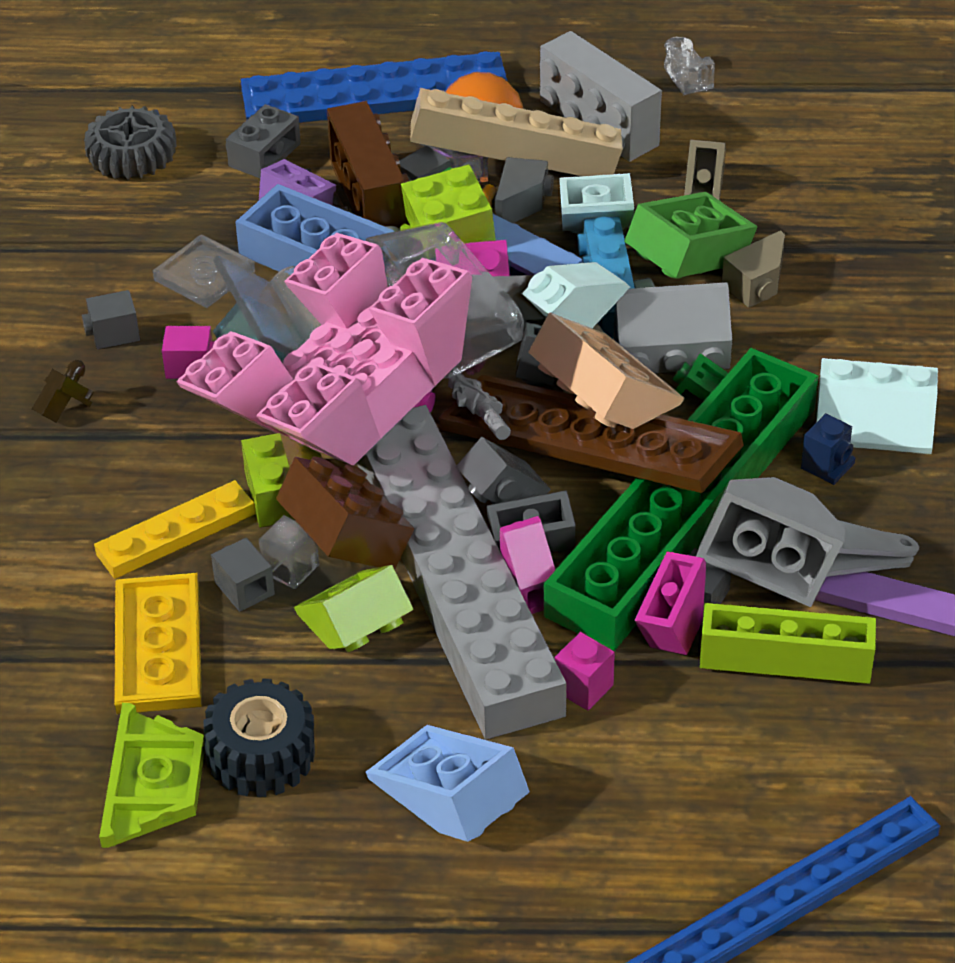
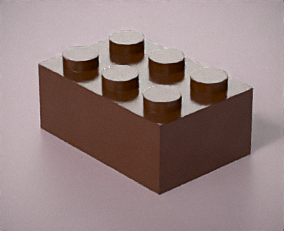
M295 457L276 500L328 557L374 567L392 565L395 570L415 529L403 517V510L391 504L384 497L385 492L371 484L366 479L367 474L356 466L346 464L344 468H341L320 457H312L311 460Z

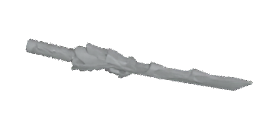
M454 367L444 378L449 379L448 386L453 389L452 397L457 400L458 407H467L473 415L477 414L479 417H482L499 440L508 438L510 428L499 415L502 413L503 404L497 401L495 397L490 396L489 393L482 391L480 381L465 378Z

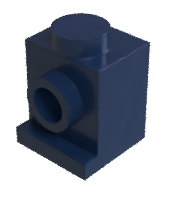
M825 413L804 435L801 469L835 485L855 464L856 458L851 456L853 444L850 443L853 426Z

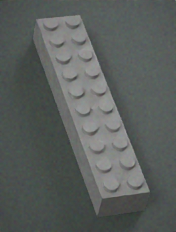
M423 405L412 408L357 464L367 474L366 479L371 484L382 489L385 492L384 497L391 504L402 509L404 512L403 517L415 528L401 559L484 739L487 740L566 717V681L460 471L456 468L457 465L427 406Z

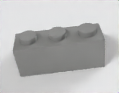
M728 283L628 289L615 303L613 340L653 373L677 372L684 362L691 365L700 353L722 369H729L732 331Z

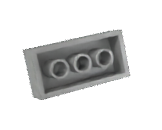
M572 31L540 46V101L565 118L574 117L584 122L599 125L608 124L614 128L621 129L623 147L621 156L629 162L659 146L661 89Z

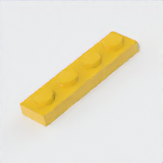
M234 480L95 543L96 555L112 577L116 579L255 515V504Z

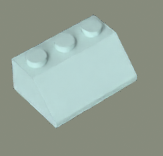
M822 358L816 423L826 413L853 426L850 443L855 448L932 454L938 368Z

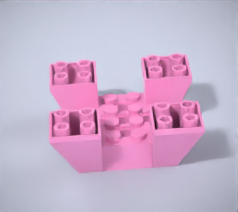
M336 233L327 237L321 243L320 248L309 259L300 262L294 268V273L284 281L288 288L321 324V326L313 330L310 338L301 347L289 353L282 363L270 345L230 331L228 334L219 337L214 342L213 348L201 359L191 363L187 367L185 374L176 382L181 388L267 430L281 433L307 447L354 466L462 360L472 276L467 270L422 257L420 260L412 263L407 268L406 274L393 286L387 287L383 254L380 246Z

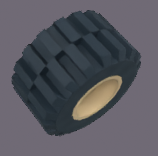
M262 678V682L255 683L253 679L244 680V685L237 686L234 683L228 686L226 694L219 692L213 698L214 705H208L205 711L206 719H204L207 766L211 767V775L215 780L222 779V786L230 791L237 787L238 794L248 796L249 791H256L257 797H266V791L273 789L275 795L285 792V784L288 783L292 788L299 784L300 774L307 776L311 770L310 762H314L315 756L314 715L312 714V707L309 701H303V694L297 689L289 691V684L280 682L277 685L272 684V679Z

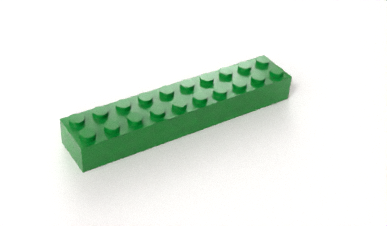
M750 348L688 419V421L741 432L743 447L703 493L636 478L545 581L544 617L578 634L582 632L615 651L637 625L635 618L666 552L690 555L694 548L699 549L729 481L759 478L815 410L819 375Z

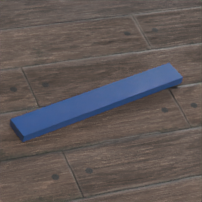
M910 796L627 963H726L939 835L940 825Z

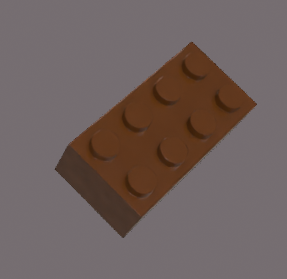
M367 101L327 108L331 165L352 213L384 227L394 226L400 229L403 224L409 223L405 214L401 184L409 182L406 173L401 174L397 153H391L389 136L387 133H382L378 113H372Z

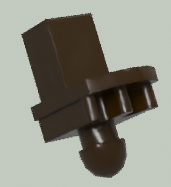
M81 360L70 362L66 367L68 369L65 375L52 368L50 374L44 380L46 385L32 410L57 423L71 397L89 407L93 402L90 399L94 391L78 383L80 377H83L86 371L85 365Z

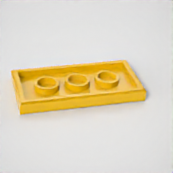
M197 573L116 579V714L121 713L122 703L135 705L137 712L202 707L199 581Z

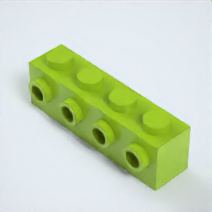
M705 603L699 668L870 684L875 655L876 618Z

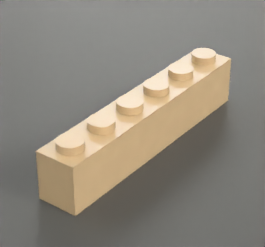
M420 88L411 119L410 142L506 161L507 157L548 161V170L578 176L614 174L623 150L621 129L614 128L608 124L599 125L584 122L574 117L565 118L550 115L540 110L531 111L516 108L510 104L482 101L472 96L462 97L448 94L438 89L428 90Z

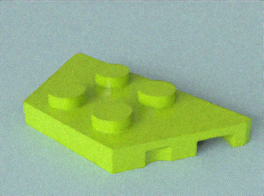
M122 703L99 836L102 848L112 847L196 816L205 753L203 734L187 727H178L171 720L159 715L153 720L137 713L135 705Z

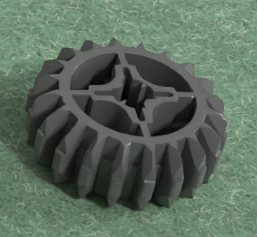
M133 105L129 109L119 107L118 111L114 112L107 110L106 116H96L95 122L88 124V131L85 132L84 138L86 157H88L89 163L93 165L94 170H101L103 176L112 174L114 179H118L121 176L126 177L127 180L133 176H138L142 179L143 175L147 173L155 175L156 169H165L166 163L173 161V154L176 153L175 147H177L175 129L172 122L168 121L167 115H160L159 111L155 109L148 111L146 106L140 109H135Z

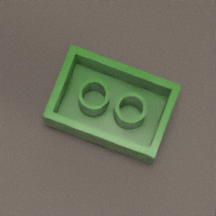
M701 192L638 204L624 242L634 248L638 256L651 260L661 267L665 275L680 279L689 275L723 269L724 256L750 245L758 226L709 193Z

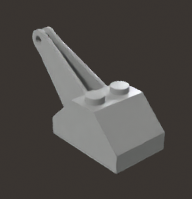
M771 477L729 481L701 541L696 557L704 558L711 565L811 607L826 577L909 567L913 561V556L919 550V545L914 539L903 534L883 532L839 521L813 493L778 478Z

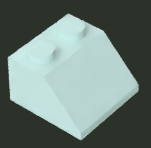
M630 173L560 178L563 231L584 233V219L599 217H620L622 230L625 227H630L634 217Z
M597 262L547 266L542 272L532 277L528 288L522 294L546 318L550 312L593 328L625 294L630 286Z

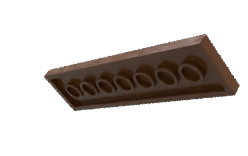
M481 375L477 380L481 382L482 391L489 393L490 396L495 397L497 401L503 404L502 413L499 415L510 428L508 438L499 440L482 417H479L477 414L473 415L467 407H458L457 400L439 417L441 428L444 431L477 439L483 437L493 443L699 493L705 491L744 445L741 432L666 415H660L634 429L617 424L615 428H611L594 418L595 411L589 410L575 401L576 395L487 375Z

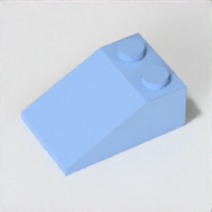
M430 725L423 727L366 771L370 781L437 832L467 842L480 836L488 825L502 814L512 810L515 803L530 792L514 747Z

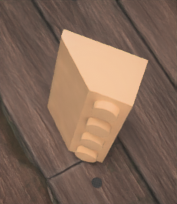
M550 312L528 352L540 362L538 368L542 372L558 378L556 384L572 394H576L575 401L589 410L595 411L594 418L611 428H615L617 424L634 429L681 405L684 400L683 396L607 334Z

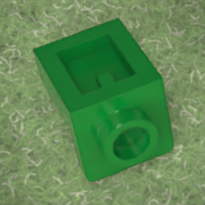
M700 353L691 365L684 362L672 379L677 383L674 390L681 395L687 389L704 401L726 377L728 372Z

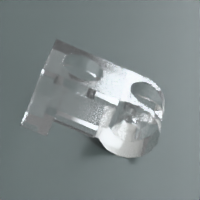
M685 37L668 39L664 45L667 53L664 69L682 94L687 95L714 88L715 62L710 56L701 58L693 49L692 41Z

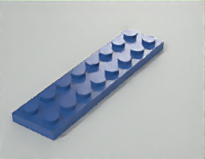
M484 51L471 55H449L433 59L418 58L413 61L384 62L382 64L366 66L353 65L338 69L322 68L316 71L287 72L271 76L256 75L251 78H242L241 88L246 121L266 104L298 116L299 123L328 120L327 108L362 101L368 102L373 114L413 111L420 88L428 90L438 89L446 92L447 88L459 77L472 72H490L504 78L507 82L508 80L500 52Z

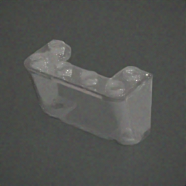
M438 222L366 238L367 242L378 244L382 250L387 287L393 286L406 274L407 268L422 257L470 272L472 283L462 360L446 375L447 379L522 340L524 320L518 306L446 223Z

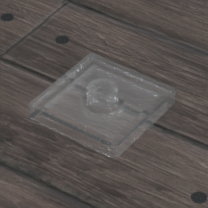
M201 234L153 270L154 281L208 308L255 272V264L253 260Z

